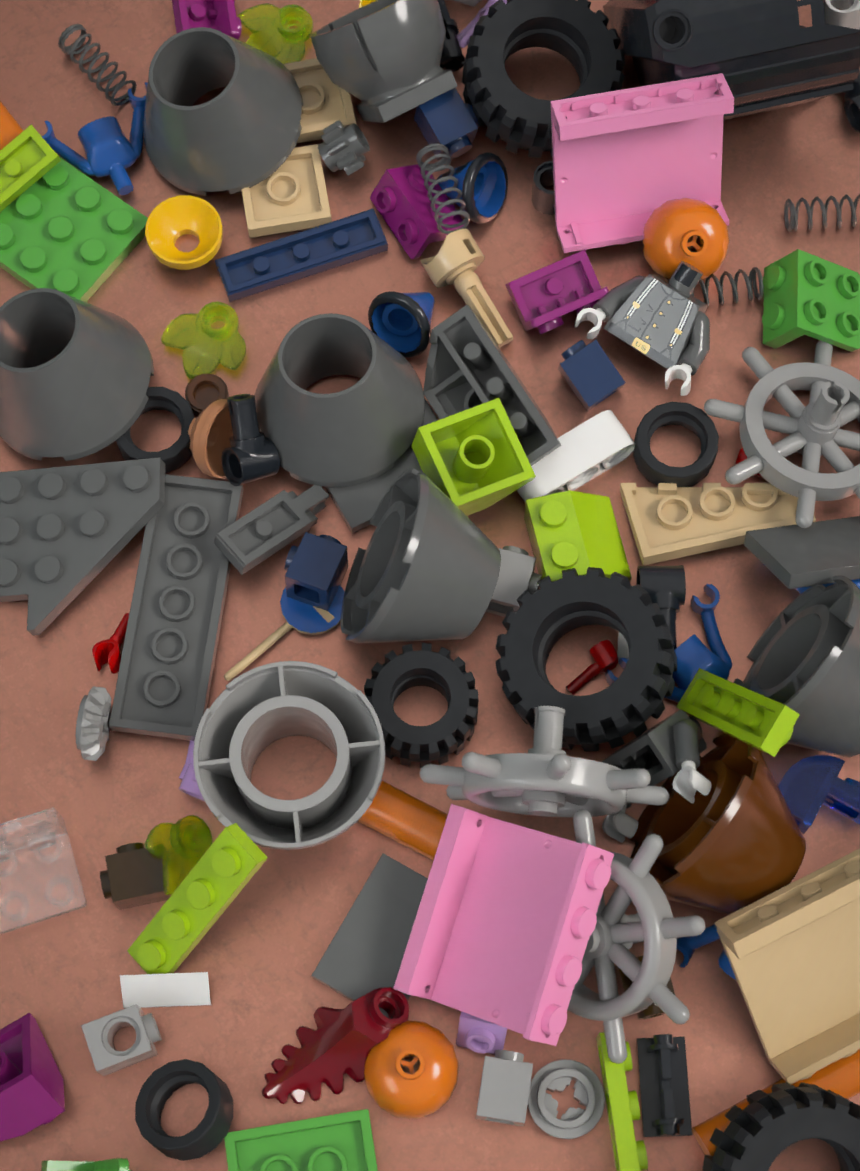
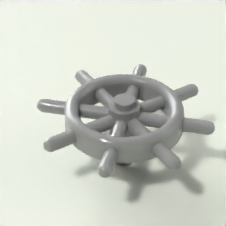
M819 341L816 345L814 363H792L776 369L770 366L756 348L747 347L742 353V358L760 380L754 385L744 406L717 399H709L704 404L706 414L740 423V439L747 459L729 468L725 473V479L728 483L735 485L759 473L776 488L798 497L796 524L801 528H808L813 523L815 501L840 500L854 494L860 499V464L854 466L839 448L840 446L860 451V433L839 429L856 418L860 423V381L840 369L831 367L833 346L823 341ZM792 391H810L809 404L805 407ZM775 397L791 417L763 411L764 405ZM765 429L789 434V436L772 445ZM795 452L803 455L802 467L791 463L786 457ZM821 455L826 458L837 473H819Z
M538 706L534 708L533 748L529 749L528 753L482 755L468 752L462 758L463 767L427 764L420 770V777L424 782L448 785L446 790L447 796L452 800H469L474 804L489 809L523 815L573 818L575 812L583 809L587 810L592 817L618 814L624 808L626 802L660 806L666 804L669 800V793L664 787L648 785L651 777L645 769L622 770L606 763L567 756L566 752L562 750L565 709L555 706Z
M578 810L573 816L576 842L581 844L583 842L596 847L592 816L587 810ZM651 834L645 838L633 859L623 854L611 852L614 853L611 864L610 879L616 882L618 886L606 906L604 894H602L596 913V927L589 937L582 960V973L574 986L567 1009L580 1017L603 1021L608 1057L616 1064L624 1062L627 1058L622 1017L636 1014L646 1009L653 1002L676 1024H684L690 1017L688 1008L666 985L671 977L675 963L677 938L702 934L705 930V922L700 916L695 915L673 917L666 895L655 878L649 873L663 848V840L657 834ZM632 901L638 913L624 914ZM644 942L642 963L629 951L634 943ZM614 964L633 981L632 985L620 996L618 994ZM594 965L599 994L583 984Z

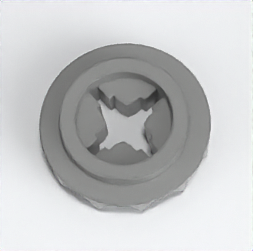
M92 687L88 695L83 697L79 707L76 722V746L81 750L84 760L96 761L104 753L106 742L109 740L112 699L104 687Z
M567 1059L553 1061L542 1067L531 1081L528 1098L530 1114L534 1123L552 1137L574 1139L583 1136L596 1126L603 1114L605 1105L603 1086L597 1075L580 1062ZM572 1079L576 1081L573 1086V1098L586 1108L584 1110L579 1107L577 1109L569 1107L566 1113H563L561 1118L557 1119L558 1101L553 1099L552 1095L546 1093V1089L551 1092H563L566 1086H569Z

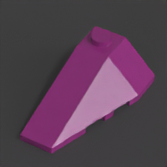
M30 1012L0 1029V1141L25 1135L40 1125L50 1123L65 1111L63 1077L36 1019Z

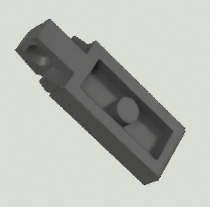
M316 484L298 496L293 491L287 493L283 490L215 535L214 544L240 574L243 575L305 532H308L317 523L318 518L315 515L326 507L325 503L329 494Z

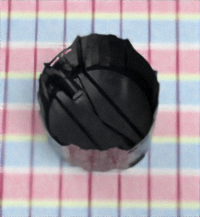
M609 0L603 6L604 14L609 18L607 29H616L621 39L618 49L624 51L625 56L633 58L640 86L723 73L734 97V113L724 114L723 120L803 104L853 90V83L858 78L860 72V30L825 24L823 0ZM811 5L813 26L806 28L799 25L798 7Z

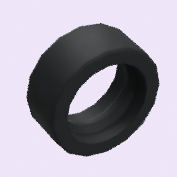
M148 387L146 395L149 399L140 416L151 410H167L174 413L181 423L179 439L171 447L159 452H146L139 449L133 443L130 436V427L116 442L122 457L126 461L160 457L165 463V473L180 468L192 457V451L189 448L190 437L188 429L195 416L189 402L178 392L165 387Z
M668 402L657 405L642 418L634 439L635 448L633 456L638 470L649 482L657 486L658 483H676L677 487H691L708 475L718 452L719 435L714 422L702 409L689 403ZM666 425H680L692 430L701 442V453L697 461L685 467H672L658 461L650 449V439L654 431Z
M188 1059L168 1062L155 1070L142 1085L135 1103V1121L141 1135L167 1157L181 1161L201 1158L216 1149L227 1135L233 1120V1098L227 1084L203 1063ZM192 1083L201 1084L209 1095V1106L203 1120L194 1130L184 1136H169L161 1127V1113L165 1102L174 1091L184 1085Z

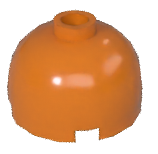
M691 198L669 200L653 211L644 226V257L653 271L667 280L671 279L681 261L700 270L703 273L701 279L704 280L716 272L726 258L729 246L727 225L719 212L704 201Z
M408 1020L392 1029L388 1038L371 1049L365 1063L364 1077L369 1094L382 1110L397 1118L419 1119L435 1113L449 1101L457 1085L459 1063L453 1044L441 1030L426 1022ZM408 1056L415 1057L410 1062L403 1060ZM420 1062V1068L415 1072L413 1066ZM401 1066L409 1068L410 1074L405 1073Z

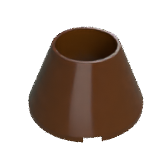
M725 733L713 739L712 742L717 747L703 757L700 756V766L696 769V771L711 782L709 794L704 796L699 791H696L695 801L692 804L673 789L672 783L678 773L676 772L661 786L669 793L668 802L660 806L647 805L638 819V828L635 835L629 839L635 843L631 859H633L648 835L657 834L662 838L663 848L649 873L658 882L668 900L730 915L789 885L804 859L806 840L760 750Z

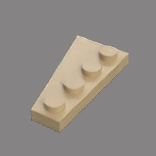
M620 483V494L643 566L744 544L746 531L796 525L798 497L787 494L770 483H745L744 487H722L721 483H703L702 487H677L676 483H658V487H636V483Z

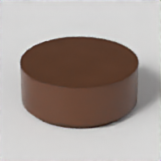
M201 374L194 377L188 383L185 390V398L197 417L214 401L229 397L226 383L214 374Z

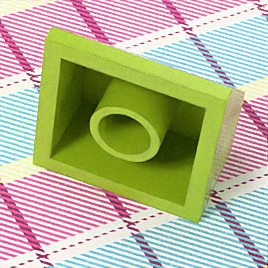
M499 398L419 427L411 445L423 473L466 516L487 509L536 477Z
M568 490L526 500L524 521L533 555L536 557L537 570L542 575L541 579L549 575L551 581L554 582L563 578L562 570L572 568L576 569L578 575H586L588 567L602 568L605 576L608 578L611 577L612 573L617 572L628 577L629 581L632 579L608 496Z

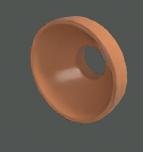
M219 399L207 406L197 418H193L188 429L190 437L189 448L192 451L198 468L203 473L214 478L227 479L222 468L221 456L223 450L230 447L229 438L233 436L227 399Z

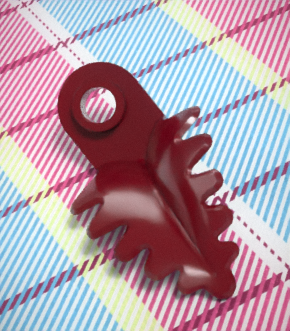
M391 987L377 988L351 1002L344 1009L319 1007L316 1009L314 1019L317 1030L301 1026L296 1030V1036L301 1044V1048L290 1044L283 1046L281 1052L287 1060L279 1058L272 1061L271 1066L275 1073L265 1074L267 1085L262 1089L263 1097L266 1099L276 1098L281 1104H285L288 1100V1095H290L294 1103L300 1104L304 1100L305 1091L309 1093L311 1100H319L322 1097V1082L334 1094L341 1093L344 1087L345 1073L355 1082L365 1080V1063L371 1049L388 1038L392 1029L408 1021L409 1004L406 997L400 991ZM379 1008L384 1009L388 1013L389 1018L384 1016Z

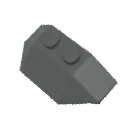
M468 305L431 330V347L427 360L423 394L439 419L499 398L531 466L561 446L547 418L503 352Z

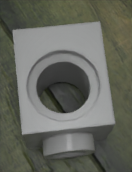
M137 1004L81 1025L96 1072L103 1076L158 1055L154 1043L161 1040V1035L152 1013L144 1015L143 1010ZM125 1026L134 1027L136 1031L134 1045L126 1051L115 1050L113 1045L115 1033Z
M496 1050L495 1057L485 1056L476 1119L524 1126L533 1070L532 1063L523 1062L524 1054L507 1050Z

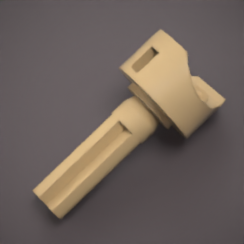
M459 229L446 235L445 241L437 255L422 259L421 263L437 288L454 284L460 297L463 298L466 305L471 308L492 339L501 348L514 339L513 335L482 286L481 280L474 272L484 261V254L468 229Z

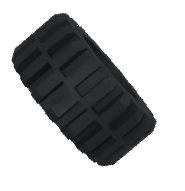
M498 0L489 7L488 15L481 16L476 23L473 36L469 40L462 70V83L465 85L463 97L465 104L470 103L473 106L472 110L479 122L478 126L481 127L484 124L487 126L485 136L494 143L499 139L507 143L505 150L517 154L518 148L529 150L528 157L541 158L543 151H550L553 157L551 101L555 100H541L531 97L513 84L504 65L506 59L515 52L530 47H542L563 55L575 68L579 76L580 87L576 92L562 99L622 89L625 77L622 73L625 66L624 51L618 49L621 39L616 29H607L609 18L601 10L594 13L589 9L590 1L507 0V4H505L503 0Z
M588 567L586 575H578L575 568L562 570V579L552 582L548 575L537 581L540 587L538 591L531 595L525 590L516 599L520 605L517 613L513 611L507 612L502 622L507 632L506 634L498 635L496 650L501 656L496 661L497 675L503 682L502 689L522 720L529 724L533 730L535 725V707H560L565 709L562 737L563 748L572 750L576 744L581 745L585 752L599 751V744L608 742L611 748H615L625 744L622 737L633 731L635 736L638 737L648 730L645 721L650 716L658 719L665 710L662 701L665 696H672L675 686L673 672L677 671V656L673 647L675 644L661 609L657 603L652 602L649 593L639 584L632 587L628 577L617 572L612 573L611 577L608 578L605 576L602 568ZM586 625H603L619 631L627 641L629 658L621 675L609 687L591 695L573 696L557 691L550 684L545 671L546 663L553 646L562 636L575 628Z
M789 1083L774 1084L771 1089L772 1093L769 1094L759 1089L746 1096L750 1104L742 1110L734 1105L725 1114V1117L731 1122L724 1132L715 1128L709 1141L716 1145L717 1148L714 1156H704L702 1169L703 1171H768L773 1161L784 1149L798 1141L817 1138L833 1147L838 1157L840 1171H860V1106L831 1090H824L813 1084L800 1083L798 1087Z

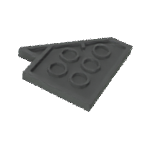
M159 457L0 472V602L28 600L27 631L33 636L40 635L165 505V463Z

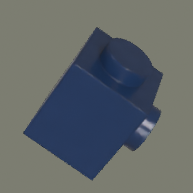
M456 88L417 106L414 120L427 143H438L446 146L451 158H457L473 147L472 143L474 142L479 125L476 115L472 110V105L470 103L464 104ZM432 150L434 155L444 154L441 150Z
M581 340L561 354L565 361L560 363L558 370L586 411H589L623 388L626 383L597 340L588 345Z
M305 532L299 547L293 545L285 561L287 597L328 611L348 569L347 546L342 545L334 537L328 535L316 536Z

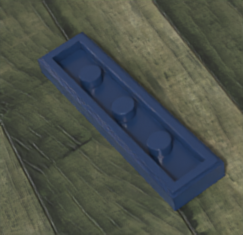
M373 208L216 259L215 263L228 300L232 302L387 251L388 243Z

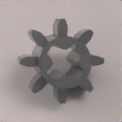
M338 120L323 129L324 134L321 137L324 142L318 145V150L323 161L331 171L336 172L344 168L349 176L365 166L363 161L366 160L364 154L370 151V147L365 135L356 124L353 123L350 126L344 127L342 122Z

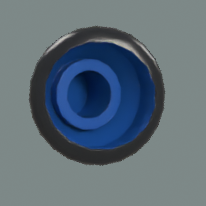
M486 152L480 154L474 160L454 168L455 173L452 176L458 179V186L456 188L461 190L462 195L460 199L466 204L463 211H466L469 214V218L478 224H486L498 215L505 202L508 189V175L503 161L496 154ZM451 171L441 174L437 179L449 176ZM449 179L438 184L443 190L453 187L454 181ZM456 191L445 193L450 199H455L458 195ZM455 202L461 208V203Z
M390 291L377 295L372 300L368 311L371 331L405 358L420 355L430 343L434 297L429 292L399 293Z

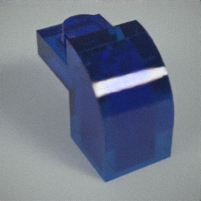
M815 755L804 758L790 767L778 783V787L802 834H805L812 825L822 804L860 824V782L850 778L842 780L837 777L845 763L844 760L828 755Z

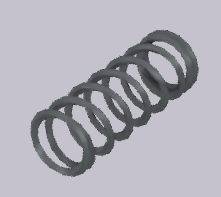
M74 24L66 28L59 37V48L65 54L70 55L72 62L79 64L80 71L88 73L89 80L96 83L98 90L105 92L106 98L111 101L112 105L119 106L130 100L128 92L118 98H114L120 88L129 83L132 84L131 90L134 95L137 87L134 80L125 81L127 78L126 71L116 73L118 69L116 61L107 64L109 53L103 52L99 54L101 49L99 43L90 45L92 35L87 34L86 29L81 24ZM77 30H81L78 39L65 47V41L69 35ZM86 37H88L89 39L87 43L82 48L78 49L84 43ZM94 46H97L95 53L86 60H83L86 53ZM83 51L79 61L74 58V54H78ZM105 55L106 59L97 68L92 69L95 62ZM92 60L88 70L83 68L82 64ZM115 65L109 75L100 79L108 67ZM101 69L97 79H94L91 73L97 72ZM119 75H124L118 84L109 88ZM110 78V80L107 83L106 89L102 88L100 82H104Z
M438 143L429 144L418 152L416 160L419 167H421V175L424 178L425 188L428 190L427 196L431 201L432 211L435 213L434 218L437 228L442 233L450 234L459 229L466 228L470 218L469 214L463 211L466 204L460 199L462 195L461 190L456 188L458 186V179L452 177L455 169L450 166L451 157L448 148ZM432 150L444 152V154L433 155L425 162L421 161L423 155ZM443 157L438 162L427 164L435 158ZM445 168L451 171L449 176L441 177L437 180L429 178L433 172L441 171ZM449 179L454 181L453 187L441 191L433 190L437 183L445 182ZM451 191L458 193L455 199L446 202L436 201L441 194ZM455 202L461 203L459 210L449 213L440 212L445 205ZM457 214L465 217L463 221L457 224L447 225L442 223L445 218ZM463 225L461 228L453 231H446L441 227L455 228Z
M847 194L842 197L840 203H838L835 197L829 196L825 205L819 197H815L810 206L807 200L802 197L797 202L796 207L790 199H787L784 207L786 229L789 232L793 228L795 231L798 230V213L800 204L803 202L808 215V229L811 231L813 229L812 216L816 201L820 204L823 217L822 225L826 229L830 200H833L835 204L837 227L840 229L842 227L841 214L845 199L850 204L852 212L851 223L855 228L857 225L856 209L860 194L856 197L854 203ZM788 208L790 209V225L788 217Z
M753 267L749 277L746 272L739 269L734 279L727 271L723 272L720 281L714 274L706 278L705 284L700 279L699 283L707 308L709 306L708 288L711 277L718 290L720 305L724 304L723 281L725 275L730 280L734 302L738 303L737 284L740 273H742L747 285L748 299L750 301L753 300V284L755 297L761 300L764 287L759 268ZM756 273L759 280V293L757 289Z

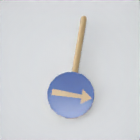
M341 585L328 611L287 597L285 587L280 604L282 616L286 622L224 675L225 680L231 681L292 628L300 633L310 635L326 633L335 628L341 621V610L345 593Z

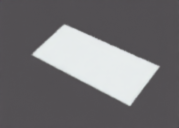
M208 972L120 975L123 1008L135 1004L140 1008L211 1005Z

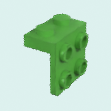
M799 249L764 267L762 316L764 345L777 349L803 335H807L850 352L860 349L859 273Z

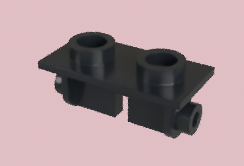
M659 1034L653 1035V1038H637L643 1137L691 1136L692 1124L685 1037Z

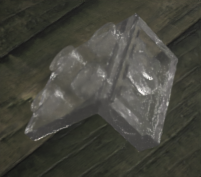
M55 807L0 824V934L78 910L87 905L63 817Z

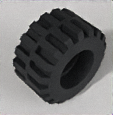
M422 643V650L413 651L412 644L402 646V654L396 655L392 650L385 655V663L383 665L377 662L371 669L372 678L366 679L364 693L379 718L385 741V756L392 760L396 756L400 758L401 765L410 767L411 761L420 762V768L430 764V761L438 760L439 765L449 761V754L454 752L458 755L464 749V742L466 740L470 741L474 733L475 723H477L478 690L475 689V678L472 672L467 673L465 671L466 663L459 656L452 660L450 658V650L441 647L439 653L432 651V644ZM427 686L436 689L446 698L448 710L439 721L431 725L413 726L402 721L394 712V702L402 692L411 687Z

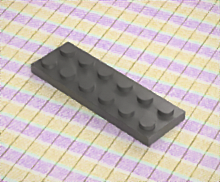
M165 474V505L145 526L109 722L111 731L195 740L197 728L208 705L231 562L214 544V539L218 532L239 519L244 491L243 485L234 486L228 481Z

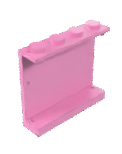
M723 73L551 101L555 228L564 253L586 251L588 249L617 244L623 245L643 240L645 223L653 211L665 202L673 199L691 198L704 201L716 209L725 224L729 226L728 216L721 203L724 114L734 113V97Z
M451 804L393 989L409 995L433 1000L521 1033L525 1039L557 1046L560 1033L567 1022V1009L574 986L582 973V960L590 935L596 927V913L603 890L610 880L614 853L587 843L574 842Z

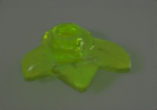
M266 3L248 8L238 15L241 23L253 33L246 44L268 53L282 64L302 60L305 54L304 42L310 38L314 28L311 15L303 7L291 4L280 9ZM293 25L299 26L298 28H295V29H289V28H288V27L293 26Z
M222 302L208 303L198 314H181L168 325L161 338L162 344L184 350L183 366L189 379H193L201 374H211L219 363L229 369L237 370L246 355L245 341L237 332L239 328L237 313L231 306ZM215 321L225 322V325L219 329L211 328V324Z
M189 815L180 818L175 824L160 823L152 828L146 839L145 848L155 856L163 858V886L166 895L173 894L212 845L211 831L205 821L198 816Z

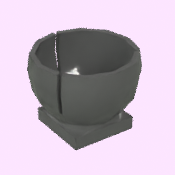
M376 0L332 21L311 34L317 59L332 83L362 100V103L356 105L362 121L385 123L458 86L452 71L442 70L439 66L446 30L437 0Z

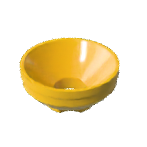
M180 195L161 202L153 209L146 222L145 235L150 250L162 264L178 270H189L208 263L216 255L222 243L223 226L220 215L209 202L191 195ZM191 234L199 239V244L193 251L181 252L175 247L176 240L182 235Z

